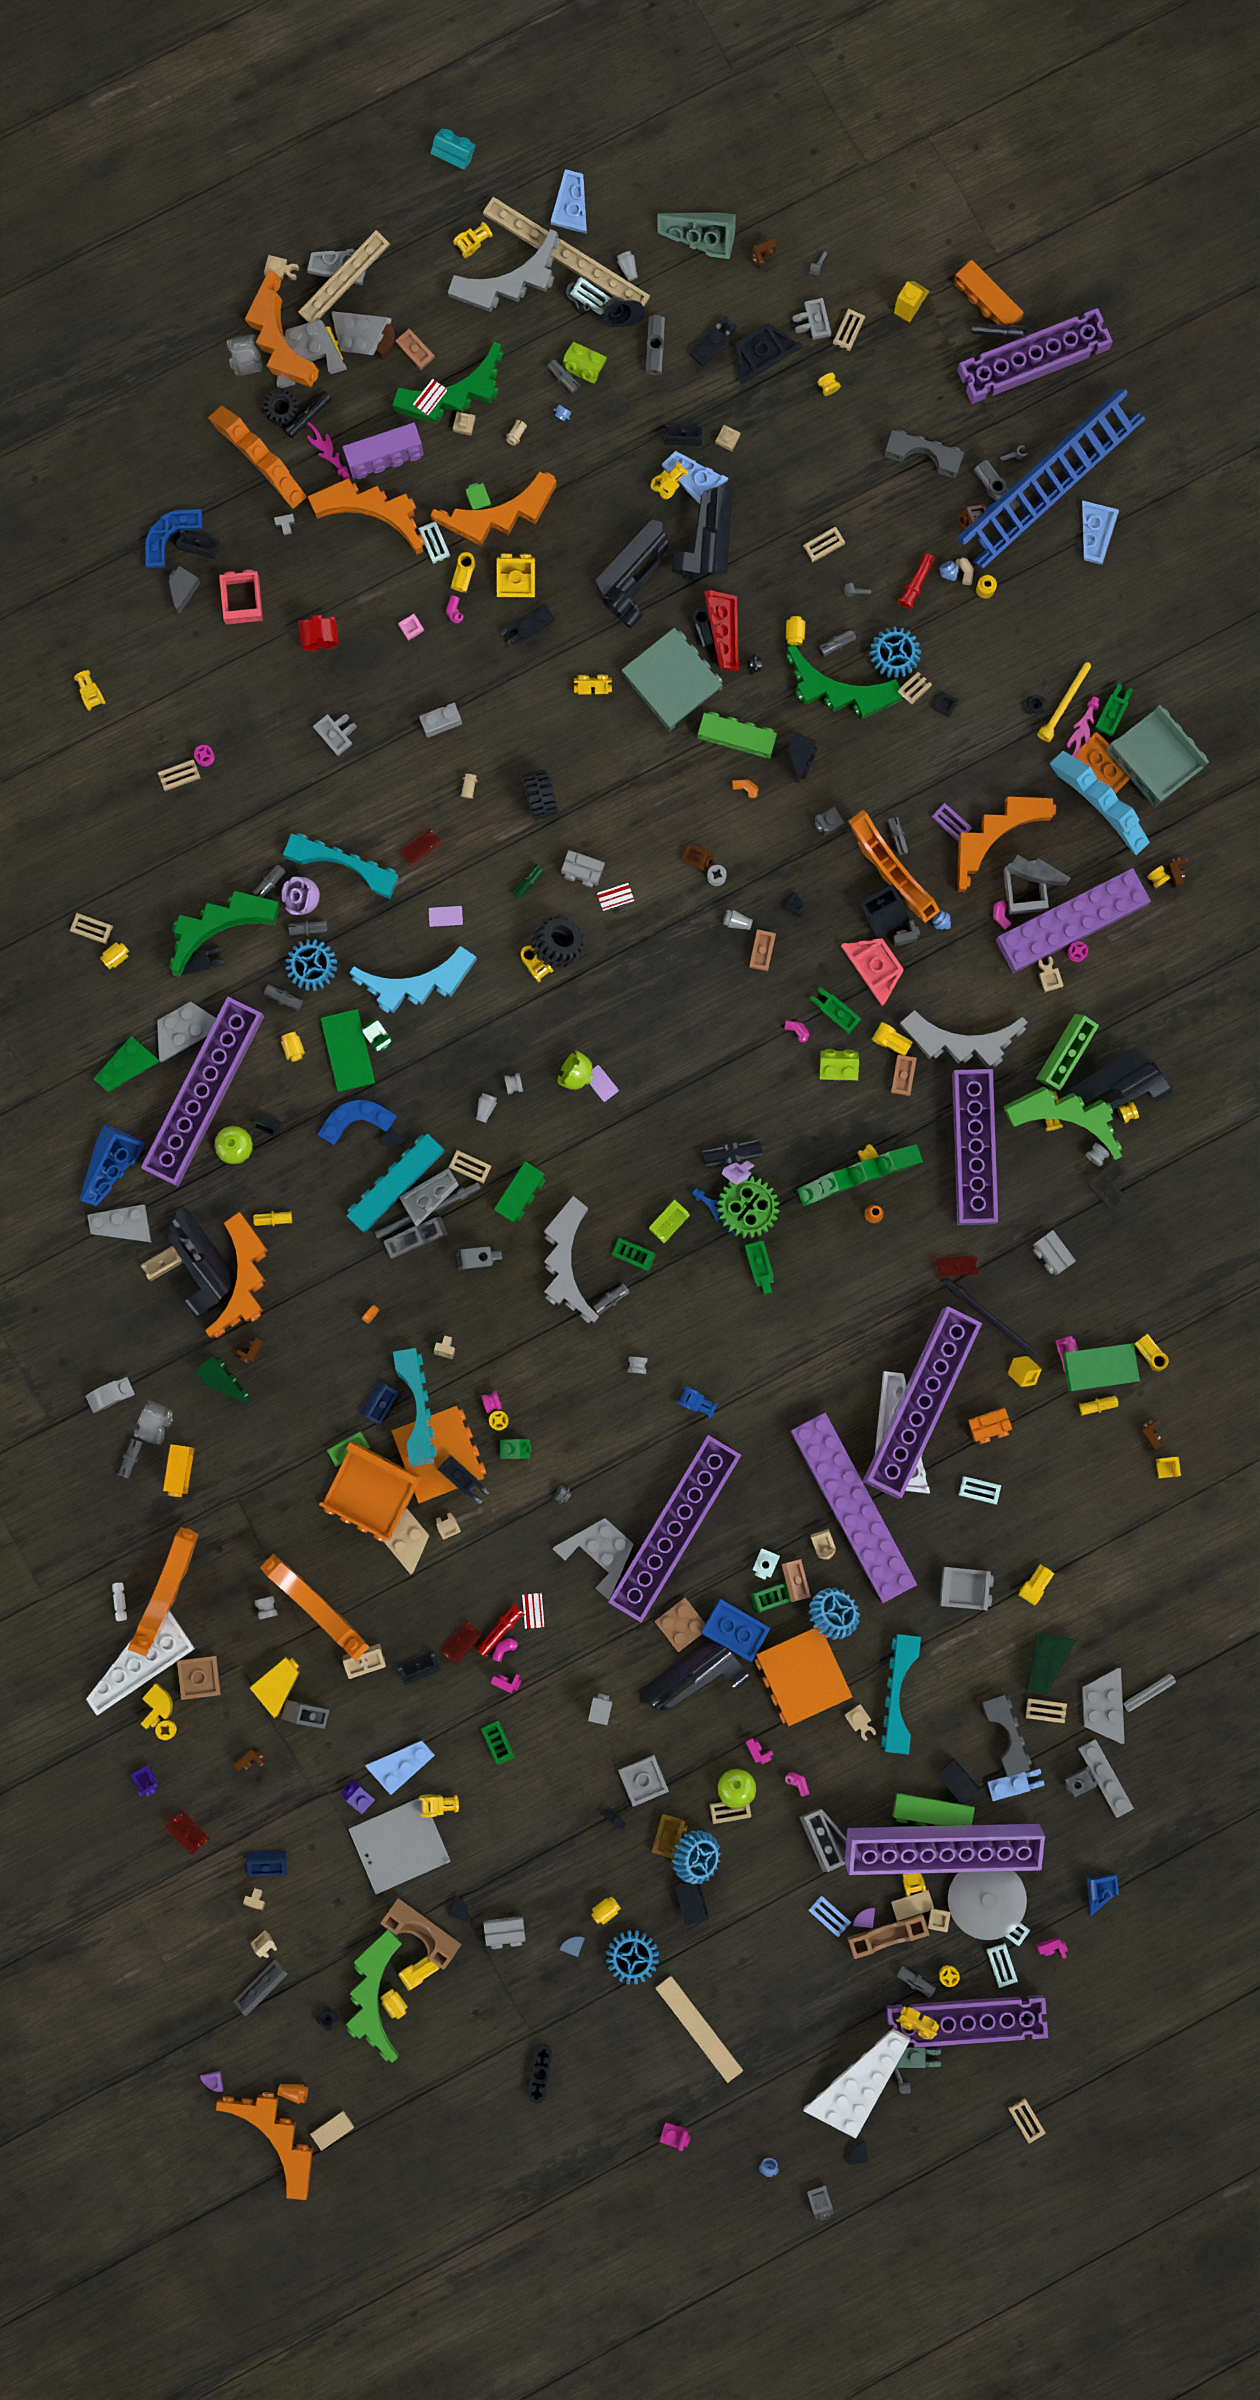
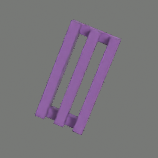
M945 803L931 817L957 841L960 840L959 835L945 824L938 815L959 833H968L972 829L968 823ZM942 810H946L953 818H955L962 826H964L966 830L963 831L947 815H945L942 812Z

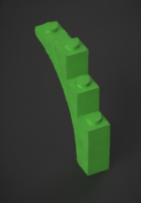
M1043 1086L1003 1106L1010 1123L1014 1127L1038 1119L1070 1121L1091 1131L1104 1144L1113 1159L1116 1160L1122 1157L1120 1153L1122 1147L1118 1140H1114L1112 1136L1114 1134L1110 1123L1107 1124V1122L1113 1120L1111 1116L1113 1110L1110 1104L1105 1103L1103 1100L1082 1108L1085 1105L1081 1097L1071 1093L1054 1102L1056 1098L1053 1091Z
M387 1929L354 1961L356 1964L354 1968L360 1975L365 1974L366 1977L351 1991V2000L358 2007L361 2005L363 2008L346 2025L348 2026L347 2031L354 2038L357 2036L360 2039L366 2034V2040L373 2047L376 2045L381 2050L379 2053L386 2061L390 2060L393 2063L398 2058L399 2053L392 2046L383 2029L379 2014L378 1994L385 1966L403 1941Z

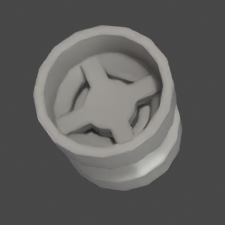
M274 1596L255 1600V1605L259 1609V1620L278 1615L277 1609L273 1605L275 1602Z

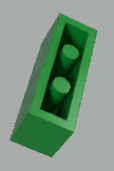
M525 1161L494 1211L513 1224L516 1220L520 1221L525 1213L523 1211L526 1204L530 1206L535 1198L533 1193L537 1188L541 1189L545 1183V1174Z

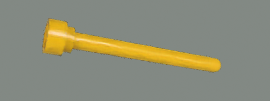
M1089 662L1084 663L1049 723L1039 730L1037 735L1046 742L1052 740L1054 727L1091 668Z

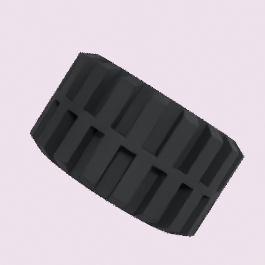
M542 769L523 774L522 780L532 818L536 821L558 815V807L548 771Z
M552 916L546 919L532 936L533 942L531 947L535 948L533 953L538 955L537 959L539 961L542 960L546 966L550 965V968L557 967L561 969L563 966L567 967L582 951V946L584 945L582 940L583 934L579 932L580 928L575 926L576 923L570 922L569 918L566 917L562 919L561 916L556 918ZM552 937L559 940L562 943L563 947L558 946L553 941Z

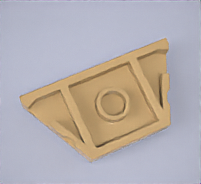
M406 1508L392 1539L384 1540V1543L407 1571L412 1574L429 1539V1534Z

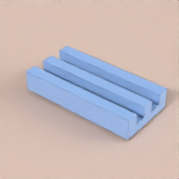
M822 1895L809 1909L837 1937L851 1923ZM823 1902L845 1923L842 1925L820 1903ZM816 1907L839 1927L838 1931L815 1911Z

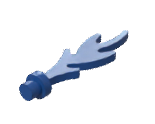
M696 1188L692 1193L696 1197L695 1200L699 1201L701 1199L712 1212L715 1221L718 1222V1216L723 1215V1213L717 1212L722 1207L714 1206L718 1200H711L703 1196L705 1192L699 1191Z

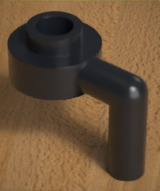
M572 282L565 287L564 296L569 302H574L578 312L583 314L590 310V304H583L570 295V291L574 289L573 287L577 283Z

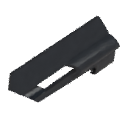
M726 482L706 490L701 495L693 553L674 552L672 573L683 575V578L690 580L699 579V574L727 573L732 490ZM709 503L708 529H707V528H706V511H707V504Z
M649 519L594 579L602 595L604 605L629 628H632L643 616L637 608L638 605L631 600L667 555L668 539L663 532L662 522L654 519ZM656 549L657 557L642 574H633Z
M1132 1049L1062 1093L1061 1098L1073 1093L1077 1097H1081L1085 1105L1082 1108H1085L1093 1100L1109 1090L1115 1089L1120 1093V1096L1109 1103L1113 1110L1147 1091H1150L1156 1102L1171 1094L1173 1090L1155 1062L1149 1063L1135 1049Z
M177 1209L173 1220L168 1226L167 1234L170 1243L200 1288V1291L185 1301L186 1306L195 1318H198L221 1303L220 1299L237 1281V1276L190 1212ZM178 1237L181 1239V1241L184 1243V1245L187 1247V1249L190 1251V1253L196 1261H193L189 1257L187 1252L179 1243Z
M708 1638L640 1690L639 1701L649 1704L657 1710L671 1709L721 1675L726 1677L735 1690H738L751 1678L727 1648L718 1645ZM693 1680L692 1685H690L688 1688H686L672 1700L669 1699L672 1695H674L681 1688H683L685 1685H687L689 1682Z

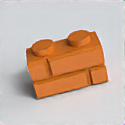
M1005 1407L967 1420L973 1441H979L980 1444L991 1441L990 1437L995 1435L998 1438L1009 1435L1008 1431L1012 1430Z

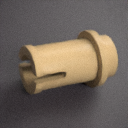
M516 420L510 433L506 434V441L513 446L520 442L519 438L527 428V425L522 421L520 423V420Z
M465 774L461 797L473 799L475 782L478 780L476 775Z

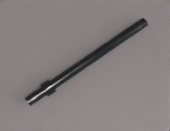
M948 1277L943 1284L954 1292L953 1295L958 1299L964 1300L1030 1356L1037 1352L966 1293L967 1290L962 1286L956 1285Z

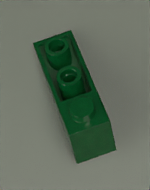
M212 1356L195 1370L206 1386L244 1403H250L248 1400L250 1395L244 1388L240 1389L237 1386V1378L232 1372L230 1374L224 1369L226 1364L220 1357L216 1359Z

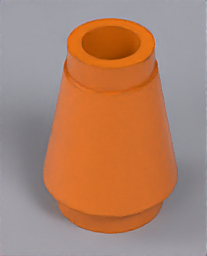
M872 1204L865 1209V1218L870 1223H878L882 1220L884 1212L879 1205ZM877 1209L879 1211L878 1215H873L872 1210Z
M304 2084L279 2085L278 2096L297 2104L306 2102L308 2087H304Z

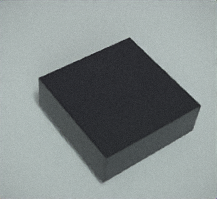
M941 692L933 710L950 718L958 703V699Z

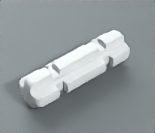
M121 1582L114 1583L112 1589L115 1593L113 1598L114 1607L117 1611L115 1617L117 1621H123L127 1619V1614L124 1611L126 1609L125 1596L122 1592L124 1587Z

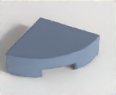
M576 1936L569 1938L561 1945L560 1950L578 1957L585 1937Z

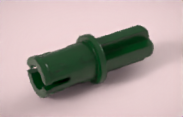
M535 864L533 869L526 876L522 877L523 880L513 890V894L517 898L522 899L529 889L535 886V882L545 871Z

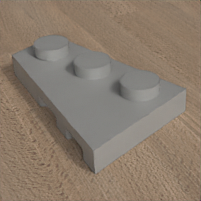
M357 250L311 253L307 272L331 278ZM365 272L354 282L355 284L363 285Z
M448 1168L401 1195L399 1198L417 1227L458 1186V1183Z
M145 1205L88 1215L90 1233L93 1235L152 1243Z

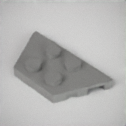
M332 311L340 351L373 355L378 343L384 336L382 331L386 324H390L391 318Z
M189 1002L157 1020L160 1062L166 1061L206 1038L216 1018L194 1003Z
M1116 1668L1082 1687L1084 1727L1121 1744H1125L1121 1668Z

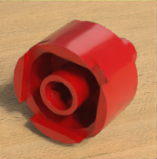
M322 615L312 616L311 620L298 622L303 650L317 651V648L322 647L325 650L339 645L335 617L323 619Z

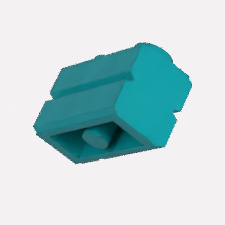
M441 129L434 138L431 154L464 170L471 162L475 144L471 143L466 137L455 135L449 129Z

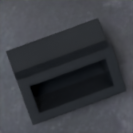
M258 1113L253 1123V1129L275 1137L282 1122Z

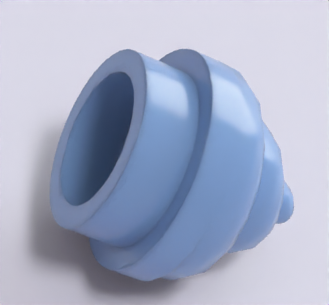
M948 561L941 565V576L947 580L955 581L958 574L957 564H954L953 561Z
M940 910L939 913L933 916L931 922L936 929L951 928L950 915L947 912Z

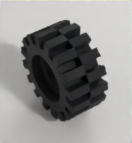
M277 389L276 393L272 391L271 396L267 395V400L264 401V410L268 420L272 421L274 425L279 424V427H283V424L288 426V423H292L297 413H299V406L291 392L287 393L285 389L281 392L280 389ZM278 402L288 404L289 408L285 414L275 412L274 407Z

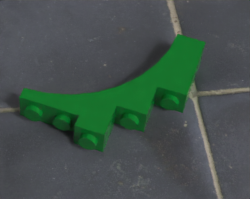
M494 342L487 357L472 374L460 382L446 387L447 392L429 415L413 405L423 391H412L398 388L392 404L393 411L436 425L438 419H442L444 409L456 413H464L465 409L468 410L471 404L470 398L491 405L492 399H496L499 391L494 380L498 371L496 365L498 362L501 363L504 354L501 344Z
M795 644L787 649V661L790 665L793 664L795 677L798 682L801 681V683L797 684V691L795 693L798 700L803 701L804 705L825 696V704L833 712L854 703L853 709L857 716L860 715L861 719H864L903 701L904 697L898 692L900 686L896 679L872 686H852L840 683L814 669L802 657Z
M234 891L233 896L228 899L227 908L207 903L205 909L202 908L200 920L179 915L178 921H174L172 928L176 939H179L175 944V951H177L175 958H171L169 965L173 976L181 977L184 967L193 952L204 941L220 931L243 924L260 923L275 926L279 912V902Z
M917 1144L859 1162L848 1168L831 1172L820 1177L818 1180L798 1188L797 1191L803 1207L863 1183L911 1168L922 1163L923 1160Z

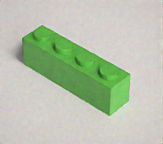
M714 712L704 713L697 739L770 759L777 736L773 729L767 727L760 729L755 724L745 722V724L739 723L737 719L732 717L721 718L719 714Z
M1075 1014L1036 1079L1050 1089L1060 1091L1099 1025L1085 1015Z
M896 1793L892 1816L896 1818L897 1822L908 1823V1820L916 1821L915 1825L927 1826V1823L934 1824L935 1826L972 1825L975 1807Z

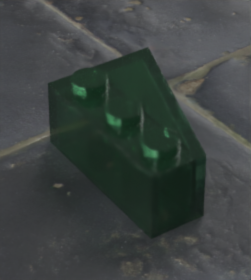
M1036 1632L1025 1689L1048 1694L1077 1640Z

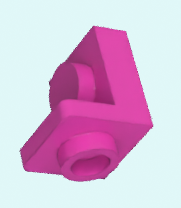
M499 1674L498 1677L493 1676L491 1684L512 1693L513 1690H518L522 1680H519L520 1675L516 1674L512 1684L508 1683L509 1678Z
M752 1737L745 1740L756 1763L764 1764L771 1760L770 1756L773 1755L771 1750L760 1755L759 1752L762 1751L758 1740L754 1741Z
M1058 1937L1036 1944L1040 1955L1048 1956L1055 1953V1949H1058L1060 1956L1063 1959L1067 1958L1065 1954L1068 1951L1064 1940L1060 1941Z
M665 2122L659 2142L683 2151V2147H687L689 2144L690 2135H687L688 2129Z

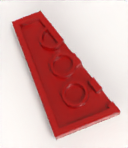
M712 590L704 591L719 668L733 672L739 670L737 596Z

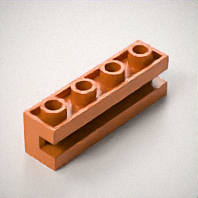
M973 260L968 262L955 275L954 282L957 289L964 291L968 295L969 301L974 305L977 304L981 308L982 314L987 318L989 317L994 324L1005 325L1006 323H1011L1013 325L1022 319L1024 312Z

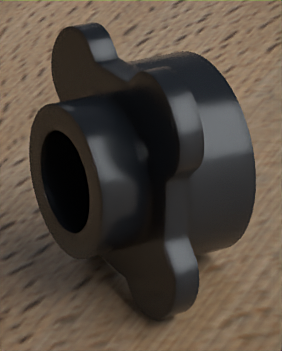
M753 654L747 660V669L750 670V675H753L754 672H760L762 668V660L756 654Z
M1028 696L1026 699L1028 703L1026 713L1029 715L1032 713L1042 715L1045 711L1043 708L1045 699L1042 696Z
M324 2007L323 2012L316 2017V2022L321 2024L327 2031L331 2030L332 2025L339 2020V2015L334 2014L330 2007Z

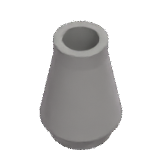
M631 251L618 255L617 263L626 276L627 281L637 279L635 258Z
M732 909V911H726L723 924L727 925V928L750 930L753 919Z
M482 1093L478 1101L477 1120L487 1122L497 1104L496 1097Z

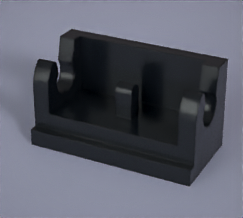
M665 424L664 445L702 446L703 425L698 427L669 426V424Z
M180 530V539H177L176 542L178 550L215 559L220 543L218 539H211Z
M434 1650L398 1665L404 1685L442 1670Z
M955 1758L940 1769V1772L937 1774L962 1805L979 1792L980 1787Z
M685 1882L675 1887L685 1925L709 1918L700 1884Z

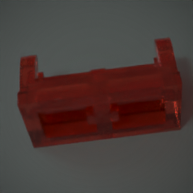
M430 828L401 850L400 853L410 866L413 867L442 843L440 838Z
M977 1257L937 1258L938 1278L977 1275Z
M465 1621L441 1651L457 1665L483 1634L468 1621Z
M184 1811L179 1813L165 1827L191 1855H194L210 1839Z

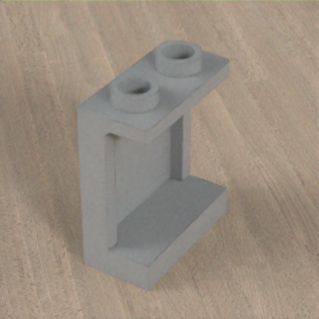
M942 1567L939 1606L988 1610V1606L991 1607L992 1603L989 1587H993L994 1581L991 1571Z

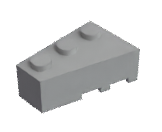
M816 1809L800 1816L822 1871L829 1872L844 1865L847 1837L840 1832L822 1809Z

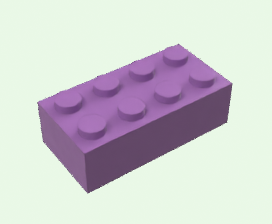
M415 423L343 446L345 458L353 479H362L372 472L380 473L390 466L398 467L408 460L416 461L424 455Z

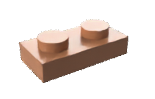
M410 329L395 341L420 370L435 358L432 352Z
M757 930L749 968L768 972L776 933Z
M897 1055L891 1093L910 1096L917 1058Z
M801 1559L782 1564L791 1602L811 1597Z

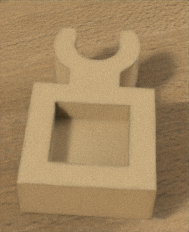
M268 255L264 275H267L268 270L276 272L282 280L284 275H287L291 280H296V275L290 272L292 270L299 271V266L297 264L287 265V259Z
M1051 956L1047 958L1048 965H1043L1042 960H1038L1039 968L1044 971L1039 974L1044 993L1063 987L1058 968L1052 969L1053 959Z
M861 1704L844 1714L854 1731L861 1730V1737L865 1741L868 1740L865 1736L867 1730H870L873 1735L876 1734L874 1728L867 1725L871 1719Z

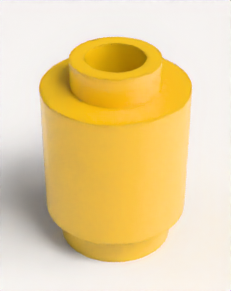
M985 575L979 579L976 592L981 598L987 599L993 596L997 587L995 578Z
M792 616L786 621L787 644L802 645L803 640H805V621L802 620V617Z
M116 942L102 953L103 956L100 959L109 969L115 968L129 957L126 954L129 950L123 943L118 944Z
M296 1032L283 1035L281 1037V1044L287 1060L291 1059L292 1062L302 1059V1055L305 1052L300 1037L296 1035Z
M612 1896L606 1897L592 1908L594 1913L591 1916L598 1924L601 1922L604 1925L618 1914L621 1907Z
M393 1989L380 1997L382 2006L391 2018L396 2017L398 2020L407 2013L405 2009L408 2006L398 1992H395Z

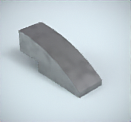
M1017 855L1008 869L1009 872L1018 877L1041 884L1066 885L1070 880V877L1039 858L1033 864Z
M436 1217L385 1240L384 1244L392 1259L448 1235L441 1217Z

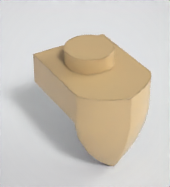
M829 1529L811 1535L818 1557L829 1560L836 1551Z

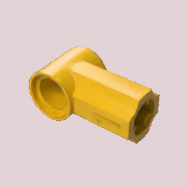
M464 552L459 555L451 584L452 589L467 593L471 575L475 568V560L472 554ZM464 559L472 561L471 565L467 567L461 563Z
M881 1022L872 1037V1040L877 1044L889 1047L903 1056L906 1055L913 1043L897 1033L893 1027Z
M1148 1334L1134 1344L1147 1360L1152 1370L1161 1371L1166 1368L1169 1362L1167 1355L1162 1353ZM1154 1358H1162L1163 1366H1156Z
M1040 1564L1030 1580L1023 1585L1018 1595L1035 1606L1042 1597L1043 1590L1054 1573Z
M426 1956L418 1963L403 1969L398 1975L409 1991L422 1983L423 1979L440 1969V1967Z

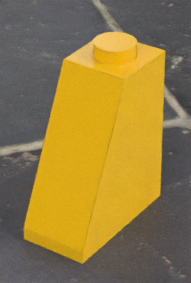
M907 281L897 297L894 314L910 323L928 295L929 290L914 281Z
M286 1657L250 1687L274 1718L280 1714L300 1673L297 1669L300 1666L293 1658L289 1659Z

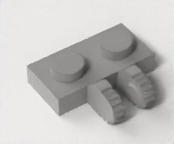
M823 298L806 301L804 303L806 312L792 317L793 322L808 319V324L795 327L796 333L810 330L813 340L831 336Z
M327 714L313 726L337 756L352 745V742L346 736L357 727L355 723H352L341 731L339 727L349 719L347 714L343 715L336 722Z

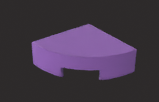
M867 1908L861 1911L855 1917L853 1926L873 1928L875 1908Z
M220 2071L200 2075L202 2082L209 2089L215 2092L224 2091Z

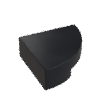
M793 891L784 909L801 918L803 904L799 895Z
M391 1128L378 1142L387 1147H397L404 1144L405 1140Z
M604 1808L600 1813L623 1830L626 1826L625 1821L615 1816L608 1809Z
M456 1896L449 1916L468 1922V1907L461 1898Z
M865 2141L858 2143L852 2149L848 2157L849 2165L868 2162Z

